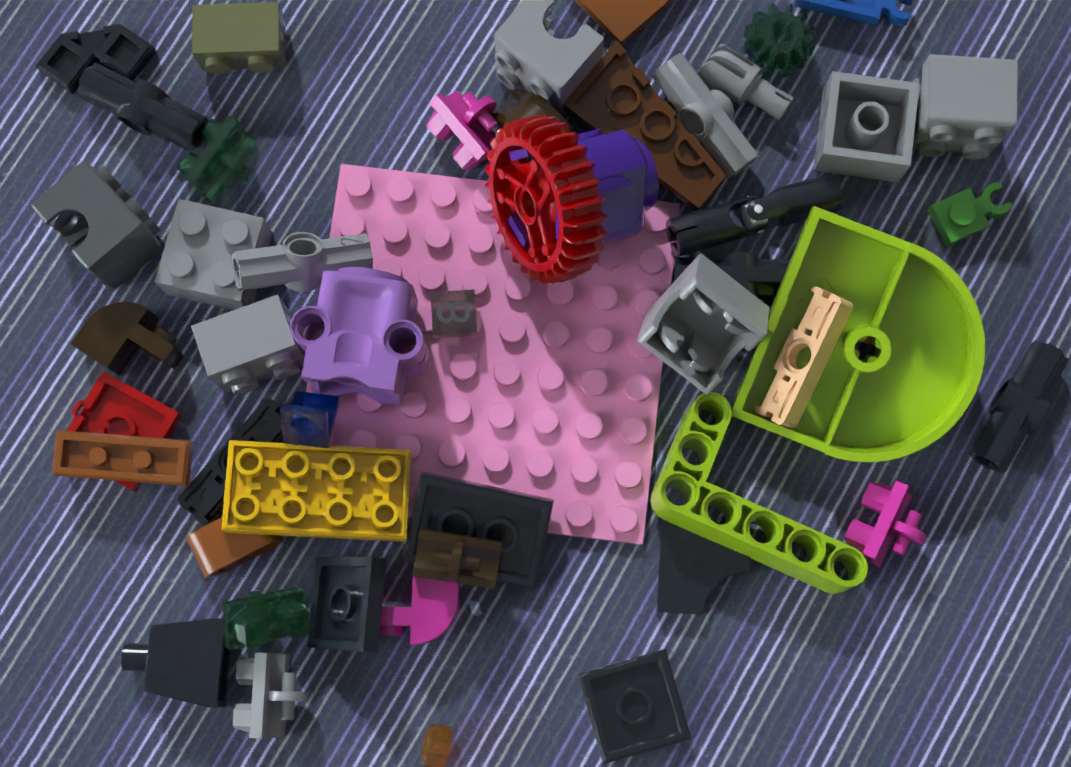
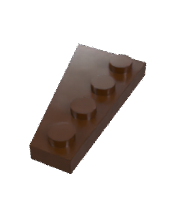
M618 41L612 45L563 103V110L590 131L601 128L602 135L624 129L633 138L642 142L649 150L655 162L659 184L694 211L701 210L725 181V173L692 133H688L676 118L677 114L667 101L664 102L650 85V80L640 68L637 69L627 57L626 50Z

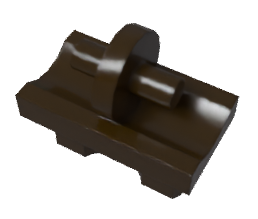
M421 528L412 576L495 589L503 542Z

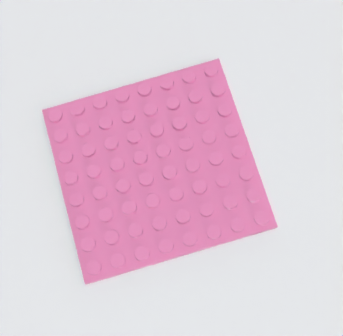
M341 164L329 238L366 233L373 256V269L398 275L413 285L418 299L415 324L423 334L429 351L430 362L427 369L421 375L415 378H407L402 407L379 404L372 398L357 393L340 397L315 394L311 390V383L307 382L298 444L411 450L408 517H412L420 473L424 471L554 499L547 534L643 545L663 361L637 340L645 313L671 286L674 253L670 246L671 243L668 241L666 221L679 216L680 203L656 200L654 206L645 211L642 230L634 236L605 244L603 251L598 253V262L593 264L590 271L561 283L542 284L539 280L533 281L529 277V273L521 272L520 263L512 262V252L504 249L505 240L502 235L497 234L499 227L496 219L491 218L494 215L492 204L487 202L491 198L490 190L485 186L488 181ZM464 301L468 304L470 316L465 322H456L452 319L449 323H443L439 320L437 310L442 303L447 302L453 305L455 302ZM462 305L455 308V315L458 318L465 317V307ZM446 306L442 309V316L448 319L451 311ZM324 332L315 334L314 340L320 338ZM406 345L402 347L398 351V353L407 354L411 352L415 348V346Z

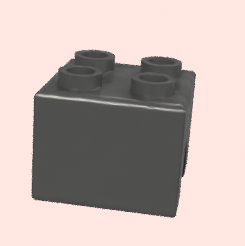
M82 161L31 205L32 209L45 224H49L71 247L76 246L85 238L72 251V254L109 290L117 289L163 249L162 244L155 237L161 231L160 228L104 166L96 171L87 161Z

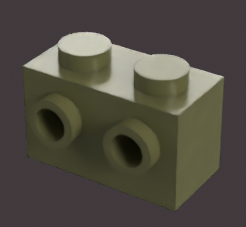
M279 2L193 5L192 54L201 70H206L212 74H227L231 72V69H249L257 73H267L273 71L274 68H286V20Z

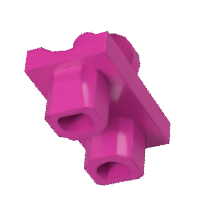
M455 91L445 97L441 94H436L429 103L435 111L426 127L440 140L450 139L455 133L461 143L452 153L453 159L464 170L477 167L485 159H488L486 155L492 150L490 142L496 137L493 130L498 126V123L491 116L496 109V101L491 96H485L478 100L472 92H468L464 96L460 91Z
M895 481L894 486L891 487L881 483L869 482L861 503L863 507L880 514L875 527L853 519L844 536V541L847 545L862 552L867 560V564L880 569L895 536L897 539L891 551L901 556L905 555L910 543L923 546L927 539V535L917 529L922 514L910 510L905 522H902L912 500V495L908 493L909 485Z

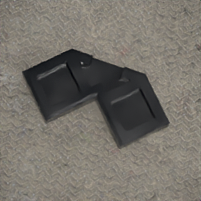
M114 24L103 26V30L85 33L74 31L60 34L35 67L41 74L73 95L79 87V79L86 67L89 68L94 63L99 62L109 70L135 81L157 51L153 45L123 25Z

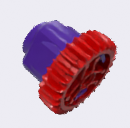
M545 114L513 120L497 130L496 137L490 142L492 150L486 155L490 164L485 168L486 173L489 175V181L485 186L490 190L491 196L487 202L492 204L494 215L491 218L496 219L498 224L497 234L502 235L505 240L504 249L512 252V262L520 263V271L529 273V277L533 281L539 280L542 284L561 283L590 271L593 264L598 262V253L603 251L605 244L634 236L642 230L645 211L651 209L657 200L659 180L655 162L646 146L636 138H633L624 129L602 135L601 128L577 134L570 132L569 125L566 122H560L555 116L548 117Z

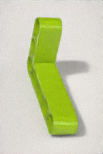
M710 392L708 395L703 393L698 396L683 415L652 491L650 501L656 515L665 521L749 556L757 562L827 593L840 594L862 583L867 576L868 564L862 552L856 548L706 482L731 420L732 410L728 400L719 393ZM703 409L712 413L715 418V425L705 424L699 418L698 410ZM689 448L694 450L699 456L700 465L688 463L682 455V449ZM672 487L679 490L684 497V505L672 504L666 497V488ZM708 506H716L722 510L725 516V524H716L710 519L707 511ZM750 524L759 525L766 534L765 543H759L753 539L749 530ZM792 542L799 543L805 548L807 553L806 562L795 558L791 549ZM834 561H840L847 568V581L840 579L834 572Z

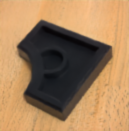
M661 521L656 612L702 615L707 596L718 582L730 575L750 572L749 556L701 537L668 521Z

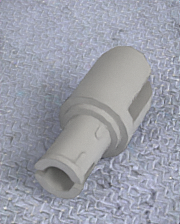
M720 44L697 73L706 85L714 90L723 92L734 103L739 105L741 102L745 104L748 101L777 121L781 119L794 99L791 95L764 80L761 67L724 44Z

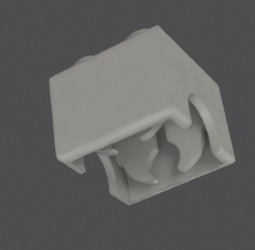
M523 0L494 34L496 77L511 90H515L518 87L538 95L564 116L566 112L563 110V103L602 58L604 37L585 24L571 38H555V33L549 29L552 20L548 16L552 14L550 8L556 0Z
M930 54L922 66V84L919 85L913 150H919V154L925 157H938L946 152L962 153V157L965 159L979 160L987 158L1017 123V60ZM915 78L912 82L919 83V78Z
M700 253L645 313L637 341L708 395L724 379L725 370L735 355L743 347L751 351L767 334L769 307Z

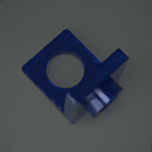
M296 391L292 405L281 404L280 408L284 443L329 448L339 407V396Z

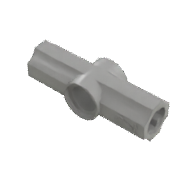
M677 54L656 70L652 77L677 109V119L688 133H692L704 145L728 179L739 174L759 157L758 153L733 122L734 108L730 99L719 90L710 91L683 54Z
M297 232L287 236L283 241V245L234 251L232 254V268L238 291L285 284L291 290L308 292L315 290L321 285L323 271H338L344 267L373 269V256L366 233L320 239V237L312 233Z

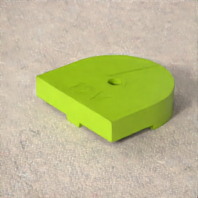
M814 206L810 210L770 309L767 334L755 346L732 403L731 416L838 459L854 462H881L913 454L929 446L948 432L962 417L977 391L985 360V334L977 304L960 276L932 252L914 243ZM816 286L852 302L853 310L798 425L795 428H788L758 414L755 406L762 405L778 372L773 367L791 329L795 328L798 330L815 294L810 290ZM868 336H872L871 344L876 347V351L873 355L866 354L864 359H860V352L855 349V344L857 341H865ZM809 346L801 349L797 355L796 364L798 369H803L810 362L811 350Z

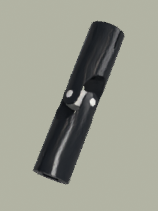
M828 173L776 188L762 198L759 196H749L674 217L666 221L668 241L671 243L670 246L675 256H684L761 233L768 227L787 226L807 220L810 210L814 206L831 213L838 211L842 208L843 204L842 191L836 177ZM741 208L740 222L743 227L737 226L730 217V211Z

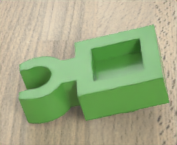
M1000 182L989 184L979 194L978 198H975L971 189L968 188L934 203L928 208L927 211L946 247L986 230L990 226L986 217L991 219L1001 218L1013 207L1011 202L1005 203L1002 206H996L991 202L990 195H994L1002 188Z

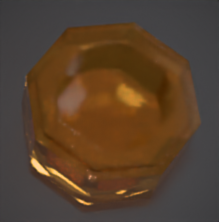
M433 723L427 728L421 745V761L424 767H447L453 736L451 726Z

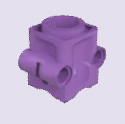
M344 267L338 271H323L317 307L305 306L299 309L290 321V332L305 353L301 377L304 381L311 383V390L315 394L340 397L357 393L366 395L379 404L402 407L407 378H415L421 375L427 369L430 362L429 351L423 334L415 324L418 299L413 285L398 275L371 268ZM324 332L320 338L311 340L315 334ZM406 345L415 346V348L407 354L398 353V351Z

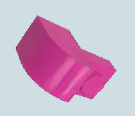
M413 576L411 607L382 606L380 635L403 636V627H410V645H423L442 637L457 618L460 607L461 584Z

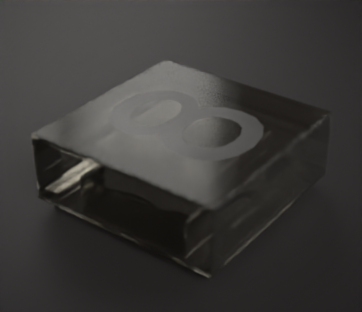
M475 289L430 292L434 339L478 336Z

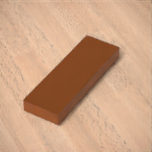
M56 430L52 475L189 486L194 442Z

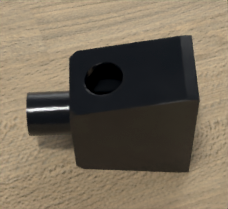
M213 618L152 625L149 631L148 644L125 643L121 656L122 670L145 672V692L209 708L226 707L234 620Z

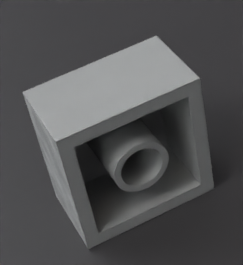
M832 71L822 93L813 171L899 183L911 166L919 83Z
M178 199L154 282L167 295L231 310L254 303L257 289L238 291L232 268V254L234 251L269 247L273 232L262 217Z
M278 294L191 325L208 377L226 393L232 391L234 395L244 394L258 388V382L272 376L277 380L285 379L301 371L300 366L304 364L305 353L290 332L292 314Z

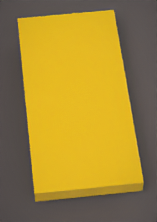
M229 440L221 531L223 533L406 542L411 450Z

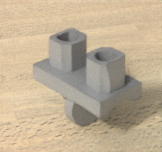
M255 653V657L237 662L236 680L238 685H253L252 703L236 705L233 712V727L249 732V738L285 737L286 720H294L295 701H308L309 692L296 691L297 673H289L290 654Z

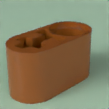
M222 517L194 531L186 538L206 580L222 575L275 548L284 541L282 536L223 533L221 531Z

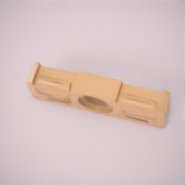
M816 286L810 290L815 294L798 330L795 328L791 329L773 367L778 372L762 405L755 406L758 414L788 428H795L798 425L853 310L852 302ZM809 346L811 350L810 362L803 369H798L796 364L797 355L801 349Z

